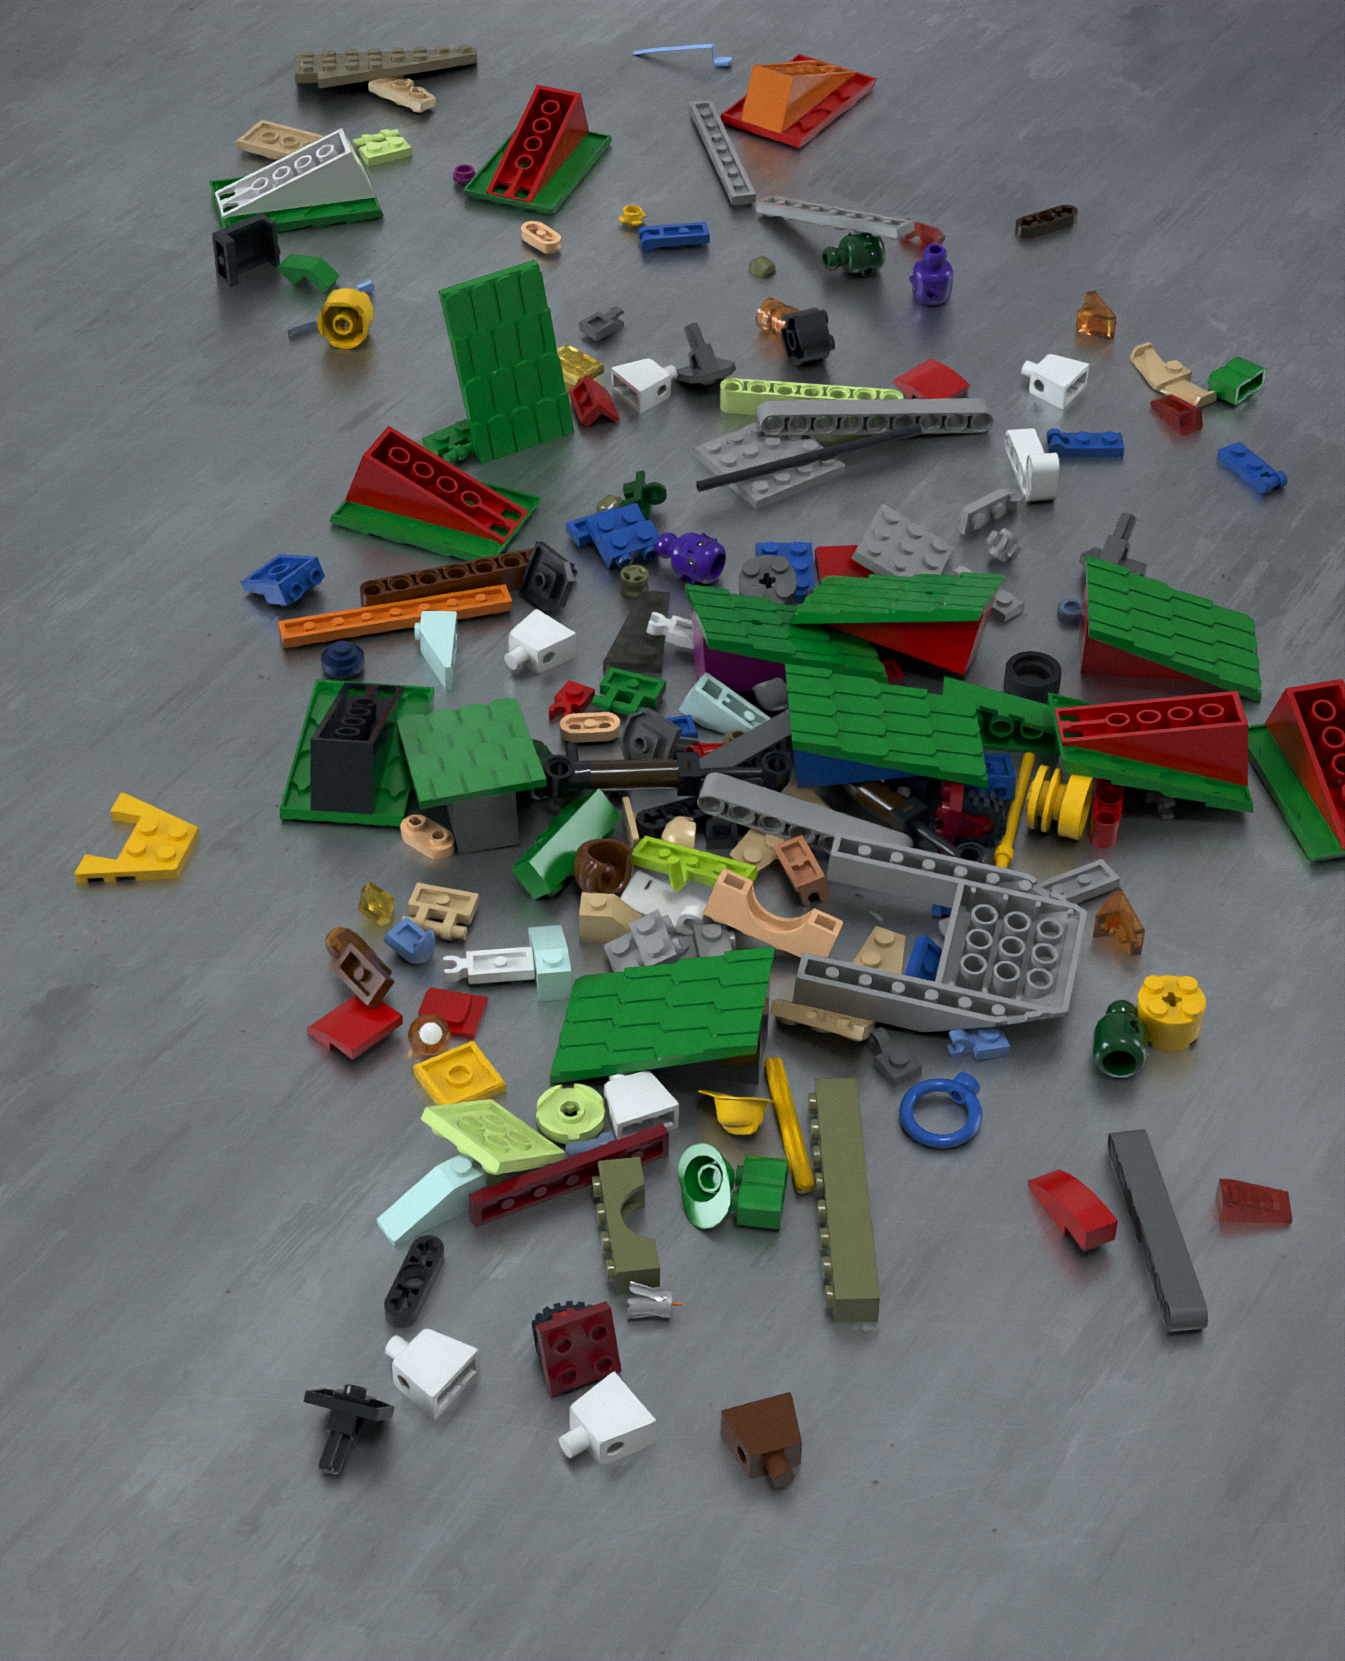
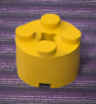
M350 288L332 291L326 299L317 319L318 330L322 337L325 336L331 345L340 349H351L358 346L367 337L374 322L375 312L370 297L365 292H359Z
M1150 975L1146 977L1138 993L1136 1009L1138 1017L1147 1026L1148 1041L1152 1042L1151 1047L1160 1051L1177 1052L1189 1048L1191 1042L1199 1039L1206 1008V998L1198 987L1197 980L1191 976Z

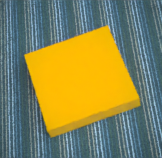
M473 1040L413 1066V1074L436 1105L487 1100L506 1092L505 1081Z

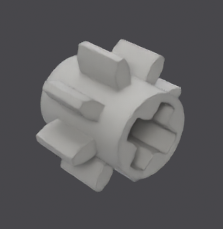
M1002 528L1000 533L993 530L986 540L991 545L987 552L1004 563L1009 557L1016 560L1022 551V548L1017 545L1020 538L1005 528Z

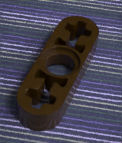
M1060 205L1018 218L1015 225V235L1022 239H1031L1073 226L1077 222L1078 209L1072 205Z

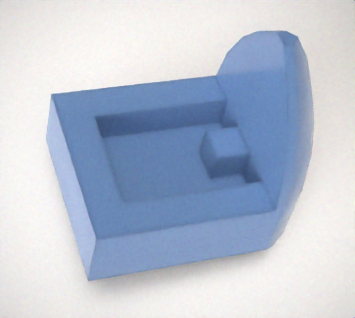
M406 917L386 934L384 942L409 963L419 964L429 960L435 945V932L430 928L425 932Z

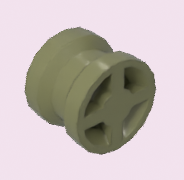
M640 565L624 567L620 573L622 582L620 587L621 595L625 599L635 601L645 598L649 593V586L647 584L649 579L648 570Z

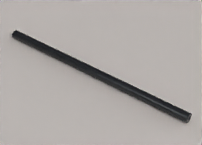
M919 424L715 476L697 481L696 487L698 492L912 437L921 434V427Z

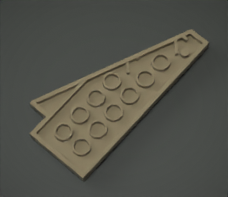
M461 45L458 49L438 46L433 50H427L426 47H415L413 50L404 51L403 48H392L390 51L381 52V49H369L368 52H359L358 50L351 49L346 50L345 53L327 50L323 51L322 54L304 51L300 52V55L295 56V83L318 82V88H326L477 63L476 48H472L470 45Z

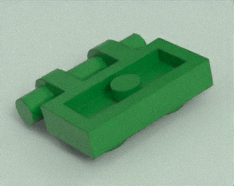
M467 419L458 421L451 426L422 438L424 448L444 458L449 463L454 461L457 463L466 459L467 455L475 452Z
M610 667L600 683V694L606 696L594 695L592 706L601 708L602 712H616L627 715L628 718V715L646 709L643 706L656 708L666 691V681ZM619 699H622V700L630 701L631 703H626V702H622V701H618V700H619Z

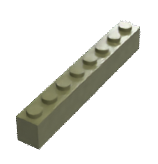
M857 1078L815 1079L814 1093H808V1113L815 1114V1119H810L811 1140H817V1145H813L812 1149L813 1167H820V1172H815L816 1194H822V1200L817 1201L818 1221L825 1222V1228H820L821 1250H827L828 1255L822 1257L823 1278H830V1285H825L826 1307H832L834 1322L878 1321L880 1294Z

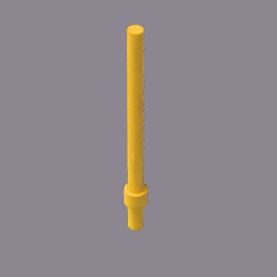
M1030 752L1023 755L1015 786V799L1011 801L1007 816L1006 833L1004 836L1002 835L1001 843L995 849L993 861L995 863L994 866L1007 869V866L1011 865L1014 850L1012 847L1035 762V755Z

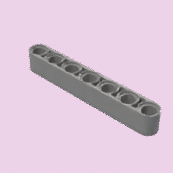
M715 772L706 776L697 800L698 807L707 814L786 840L803 835L810 848L828 854L831 853L836 831L913 848L912 839L904 833L722 773Z

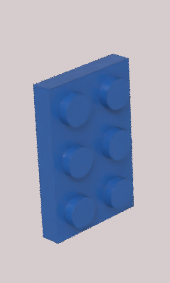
M756 543V557L775 555L783 556L788 560L797 577L795 604H802L807 596V591H812L815 587L812 543Z

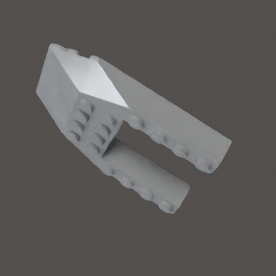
M836 831L829 858L827 881L952 908L935 982L803 952L796 975L792 1003L920 1032L995 1027L1067 1016L1088 911L1075 903L1068 902L1063 895L1055 890L1050 893L1037 884L1038 879L1025 872Z

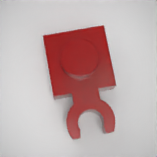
M568 680L555 695L554 704L549 707V720L552 721L559 715L563 718L572 713H583L591 704L595 695V689Z

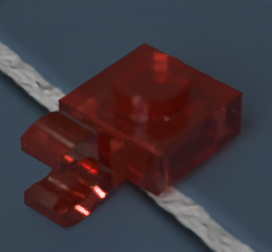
M914 222L915 231L906 234L904 238L912 239L915 236H919V241L927 245L934 243L943 245L946 235L938 228Z

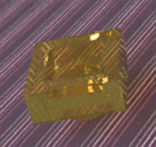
M370 881L362 887L358 910L367 918L383 927L391 921L395 898Z

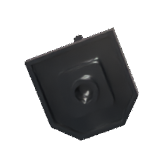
M536 541L518 593L545 613H552L564 608L574 583V577L578 574V571L574 569L575 564L568 561L543 541Z
M345 1384L344 1389L338 1390L326 1388L306 1390L303 1402L331 1409L326 1427L329 1438L319 1462V1469L330 1475L339 1474L350 1444H357L365 1419L379 1421L392 1418L394 1406L376 1400L375 1397L367 1396L366 1388L351 1384Z

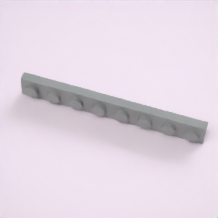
M713 101L689 102L691 116L731 204L744 206L748 203H755L756 193Z
M775 195L755 202L756 212L765 213L768 217L781 216L785 220L797 219L801 220V223L813 222L818 223V226L822 227L834 226L837 230L850 229L854 230V233H872L874 237L888 236L891 240H900L905 238L906 234L915 231L913 220Z

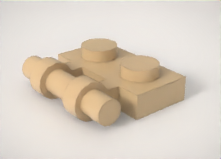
M417 883L407 904L408 914L416 916L415 918H408L425 932L429 928L433 929L435 935H440L443 940L452 941L453 938L465 940L467 927L458 926L457 923L471 924L479 905V893ZM429 918H436L444 921L443 923L430 921Z

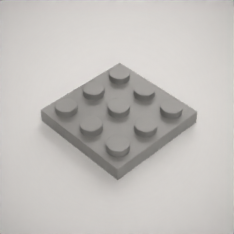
M882 503L851 559L877 575L913 577L917 574L940 575L954 546Z

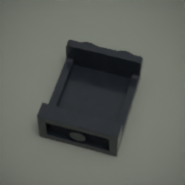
M260 213L212 233L217 278L228 286L233 287L239 284L238 274L264 263H270L272 266L278 267L280 265L279 256L281 252L278 246L277 234L279 230L277 224L263 213Z

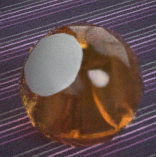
M425 1013L417 1017L410 1024L408 1031V1040L414 1051L426 1056H435L443 1052L451 1038L449 1025L444 1018L435 1014Z

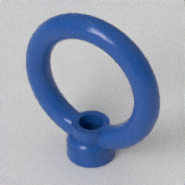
M960 1072L953 1080L936 1078L914 1085L905 1093L900 1103L899 1117L903 1128L914 1140L929 1147L951 1148L967 1142L977 1133L982 1122V1108L976 1096L980 1092L978 1081L972 1075ZM945 1092L956 1103H965L969 1113L968 1120L960 1130L954 1133L934 1134L921 1128L913 1117L915 1103L926 1094Z

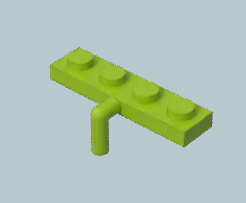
M645 836L631 854L632 865L669 875L670 885L674 891H680L688 881L714 888L723 868L746 877L753 882L758 877L757 866Z

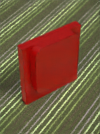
M430 987L426 991L419 1008L415 1030H421L424 1024L435 1023L441 1028L444 1035L474 1039L486 1009L488 997Z

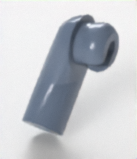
M604 1132L598 1138L566 1144L567 1158L617 1139L614 1134Z

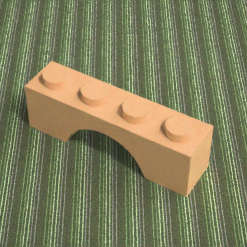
M723 868L703 912L704 915L711 917L716 923L729 925L740 930L748 937L758 938L771 944L777 950L787 951L800 958L803 952L828 958L844 922L815 908L797 918L775 916L764 909L758 902L752 880Z

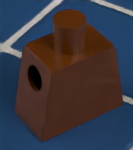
M787 1392L721 1410L720 1434L746 1475L753 1479L769 1475L775 1487H784L792 1483L795 1479L792 1468L801 1464L802 1439L791 1393Z

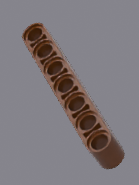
M534 548L366 581L360 586L361 608L506 584L509 592L519 590Z

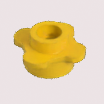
M627 205L623 208V215L619 217V222L625 223L627 226H638L642 224V219L646 218V213L642 212L640 206Z

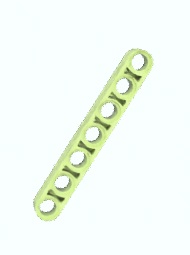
M728 378L720 384V409L725 413L757 416L756 409L759 404L769 400L904 398L900 391L880 388Z

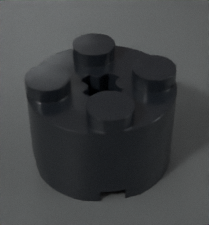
M813 307L783 315L781 322L785 321V328L781 329L782 342L788 358H795L796 361L792 362L795 366L825 359L829 356L830 351L835 349V340L829 334L827 326L829 320L824 309L819 310Z

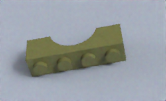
M640 1157L598 1161V1176H592L593 1197H600L601 1203L596 1204L598 1225H605L606 1230L601 1231L603 1253L610 1254V1259L605 1260L607 1281H614L616 1296L634 1294L629 1289L630 1281L651 1288L660 1287V1264L655 1239L636 1234L624 1223L632 1213L645 1207V1181Z

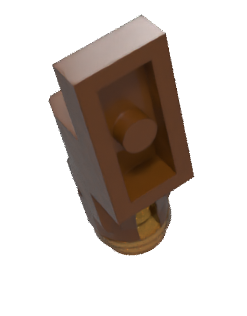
M345 927L334 928L329 932L325 940L327 952L336 963L332 970L367 1006L376 1009L395 982L390 977L392 971L376 955V952L353 930Z

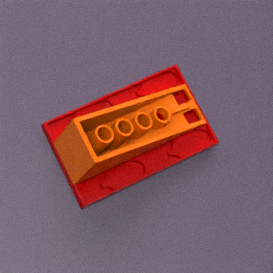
M802 54L796 55L789 62L755 64L752 68L747 94L724 111L720 118L724 124H730V126L800 148L818 136V132L833 123L836 117L853 107L857 100L871 92L877 78Z

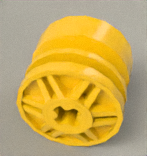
M1041 765L1030 785L1027 796L1026 828L1035 830L1042 817V832L1047 833L1052 826L1053 820L1058 821L1059 836L1080 840L1091 806L1095 778L1072 774L1067 785L1062 784V769L1056 768L1051 781H1049L1050 767Z

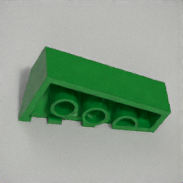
M596 789L562 805L558 810L560 815L552 818L547 824L549 828L539 834L534 840L537 844L528 848L512 867L511 871L533 899L544 895L551 897L563 888L564 885L561 882L565 878L567 879L574 875V859L582 843L590 839H607L615 832L613 827L622 817L600 789Z

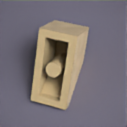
M582 892L579 910V943L607 944L632 932L628 923L642 917V915L615 894Z

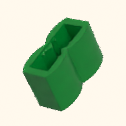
M1236 357L1228 361L1224 367H1220L1210 374L1208 378V391L1213 390L1217 393L1216 397L1238 405L1248 395L1255 394L1262 388L1267 368L1242 357Z
M746 1155L744 1166L737 1165L735 1187H740L739 1192L732 1193L731 1213L737 1214V1225L780 1229L788 1180V1159Z

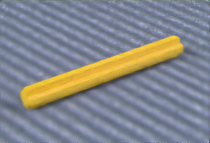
M778 1056L774 1058L768 1057L764 1061V1070L771 1097L774 1101L773 1105L795 1189L799 1194L811 1193L815 1189V1181L784 1064Z

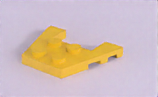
M121 792L110 810L111 818L116 821L136 824L120 855L115 860L85 854L74 873L76 883H88V878H103L104 882H116L118 877L135 876L136 881L177 879L200 837L199 828Z

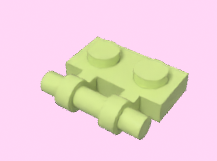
M384 129L378 134H364L360 138L353 140L354 148H359L360 157L369 167L412 156V147L403 137H400L398 129Z

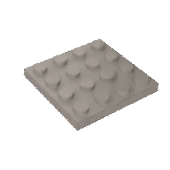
M759 422L694 447V457L716 476L823 449L824 447L809 435H766L761 430ZM832 457L736 482L728 486L758 510L845 474V464L838 458Z

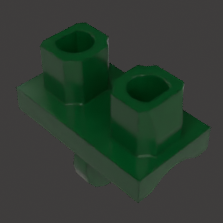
M642 470L636 472L635 481L623 484V493L626 499L621 501V507L637 503L647 521L651 519L652 505H659L666 500L667 489L664 485L657 482L646 484V474Z

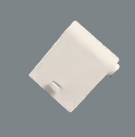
M639 867L620 897L621 900L642 916L657 909L662 917L668 914L676 932L683 935H693V925L713 924L714 922L711 917L703 914L713 887L688 881L680 891H674L670 885L669 875Z

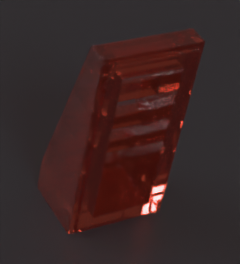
M1173 394L1150 402L1152 409L1174 431L1182 436L1201 430L1203 427L1202 410Z
M1219 1178L1216 1198L1220 1222L1292 1224L1291 1206L1287 1191L1233 1179ZM1260 1202H1265L1266 1207L1260 1206ZM1273 1202L1280 1203L1281 1210L1274 1209Z

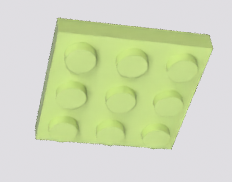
M493 1099L425 1107L421 1117L422 1121L432 1127L433 1133L450 1140L457 1146L456 1148L460 1153L473 1157L482 1164L483 1170L493 1175L542 1168L547 1164L563 1160L566 1153Z

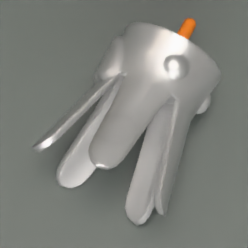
M632 1281L629 1282V1289L632 1293L645 1297H632L628 1300L630 1307L627 1311L635 1315L628 1316L627 1320L655 1315L661 1318H670L671 1305L682 1306L681 1302H671L672 1289L662 1287L651 1288Z

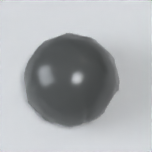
M781 678L757 684L752 688L758 704L764 710L783 712L789 709L787 684Z

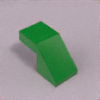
M289 254L276 268L294 286L306 276L323 293L340 276L321 257Z

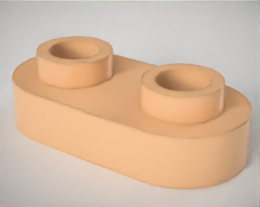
M529 221L522 224L521 238L544 254H553L561 248V235L545 224L538 221Z
M610 712L569 714L560 720V736L571 743L607 742L617 738L620 734V719L617 715Z
M414 814L406 817L401 822L402 840L429 858L440 860L448 858L454 853V835L423 815Z

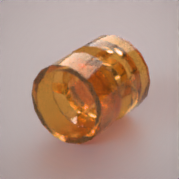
M770 297L760 305L756 315V325L758 328L768 333L772 332L775 336L782 339L781 329L785 328V321L781 322L783 315L801 310Z

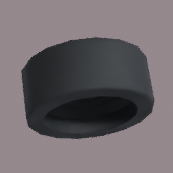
M1026 651L1015 654L1007 661L1004 688L1008 694L1040 703L1048 702V692L1058 694L1061 682V666L1050 655L1042 652ZM1027 673L1038 674L1045 677L1046 680L1028 681L1022 679L1019 675Z

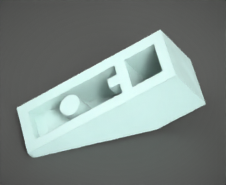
M422 611L420 623H415V640H420L421 653L445 690H452L458 639L457 612Z
M707 672L702 675L689 691L678 709L685 715H691L693 721L700 726L724 734L734 729L748 732L771 719Z
M561 925L529 928L538 1001L570 999L572 993L571 966L568 947Z
M459 1154L434 1167L376 1219L377 1225L392 1245L396 1247L469 1211V1194L487 1187L486 1173L473 1157Z

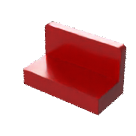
M585 375L568 392L580 423L586 427H589L602 413L614 422L620 419L608 390L589 376Z
M858 545L818 546L814 550L815 562L818 565L819 581L826 576L868 578L869 574L875 573L851 559Z

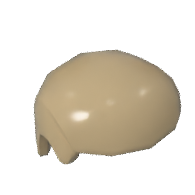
M677 816L667 823L661 835V840L694 849L696 823L692 822L693 818Z

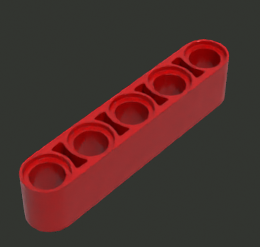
M1097 779L1089 841L1098 848L1113 847L1118 838L1125 786L1111 784V780Z

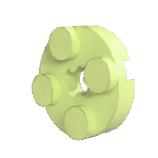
M562 1084L554 1086L545 1091L537 1102V1128L548 1139L563 1143L565 1147L568 1143L594 1138L601 1132L606 1121L602 1096L593 1088L583 1084H574V1088L562 1089ZM564 1112H577V1115L572 1117L565 1116Z

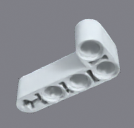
M1034 428L1006 430V452L1022 492L1026 496V501L1055 500L1060 471L1058 454L1044 452Z

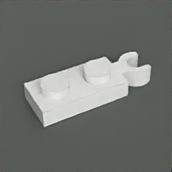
M652 612L646 630L647 633L651 635H665V641L694 650L691 620L675 615L670 620L660 613Z
M532 947L466 951V958L463 959L453 955L443 957L445 982L449 983L457 982L468 977L469 984L535 979Z

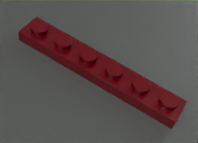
M662 1123L619 1140L610 1141L589 1151L580 1152L559 1162L547 1164L529 1173L514 1176L510 1180L482 1188L477 1192L469 1194L470 1219L475 1228L590 1186L592 1185V1176H598V1161L640 1157L641 1165L644 1166L668 1157L669 1132Z

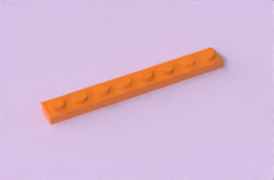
M503 584L278 621V628L283 647L288 648L379 632L384 633L403 628H414L415 623H420L422 611L457 612V619H468L475 616L512 611L513 607L507 586Z

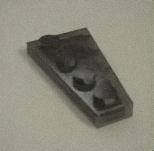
M657 590L641 591L603 661V671H609L610 667L633 673L662 674L666 636L662 634L651 635L646 630L652 612L660 613L668 619L670 592H660Z

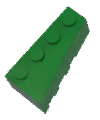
M944 676L943 695L967 698L975 703L984 750L1030 752L1033 754L1060 756L1049 705Z

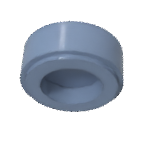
M1077 599L1061 601L1058 604L1057 618L1065 624H1080L1083 602Z

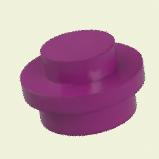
M462 164L455 167L453 180L460 185L466 186L476 175L473 166Z

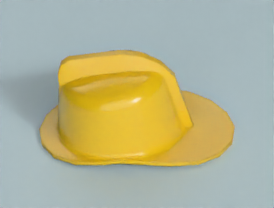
M698 1090L700 1093L714 1097L718 1122L728 1133L734 1135L754 1134L758 1126L763 1122L767 1104L774 1103L770 1099L737 1097L719 1092Z

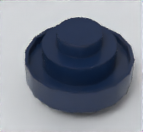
M338 641L331 644L321 653L322 669L334 677L353 676L359 673L365 664L363 649L347 641Z

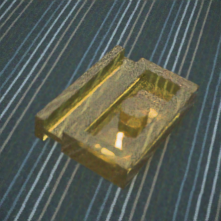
M565 344L557 349L561 360L564 381L572 386H575L585 375L594 379L604 373L603 363L574 347Z

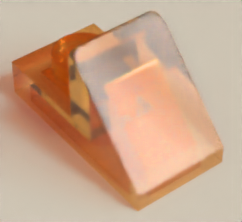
M1096 291L1086 292L1085 302L1077 312L1075 329L1081 333L1111 340L1114 339L1117 317Z
M1116 887L1096 914L1093 938L1115 935L1117 942L1123 944L1129 956L1142 953L1145 929L1121 887Z

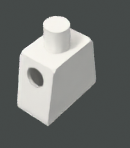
M1049 354L1038 364L1027 360L1022 367L1021 374L1030 378L1029 391L1031 394L1063 409L1087 386L1089 364Z
M649 358L611 368V390L638 413H643L670 397L671 381L678 378L677 370L673 365L662 368Z
M536 609L510 631L508 635L509 653L504 656L507 666L512 670L524 665L535 673H542L577 656L576 633Z
M644 1070L631 1075L630 1073L609 1075L610 1081L604 1085V1107L612 1134L615 1135L617 1140L662 1123L668 1131L679 1128V1104L651 1071Z
M431 1329L422 1330L410 1343L395 1335L389 1340L385 1348V1355L393 1359L392 1373L394 1385L433 1420H436L480 1373L478 1349Z
M614 1371L569 1408L571 1431L559 1437L560 1446L569 1458L586 1449L598 1464L604 1465L656 1444V1419Z

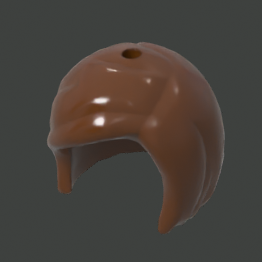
M615 838L590 839L582 843L576 852L573 869L574 878L578 886L586 893L620 895L628 886L631 878V854L633 849L627 843H623Z

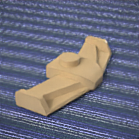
M1146 342L1134 348L1130 360L1146 379L1147 384L1155 391L1161 392L1194 410L1216 401L1217 393L1215 391H1207L1189 382L1191 381L1192 371L1175 359L1164 363L1153 349L1151 342Z

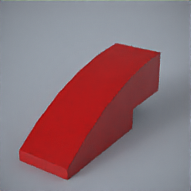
M1060 1169L1028 1181V1186L1063 1235L1071 1233L1083 1251L1115 1240L1118 1220L1095 1193L1081 1181Z

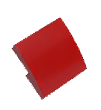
M933 359L923 362L893 381L908 399H914L915 397L918 399H954L967 392L970 384L958 373Z
M355 994L309 1026L307 1032L327 1049L332 1050L334 1047H337L353 1060L403 1024V1016L382 1001L376 1009L369 1007Z

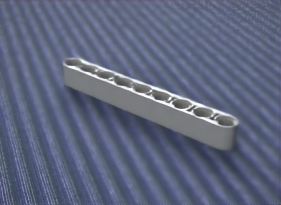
M979 398L769 400L760 403L756 409L761 430L770 436L880 434L915 424L920 425L921 434L983 433L988 431L994 423L987 403Z

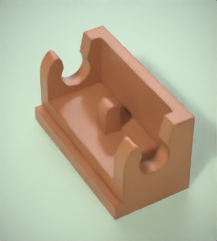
M803 835L773 846L775 854L796 892H799L800 899L805 906L810 905L808 897L814 892H817L822 902L831 900L826 877Z

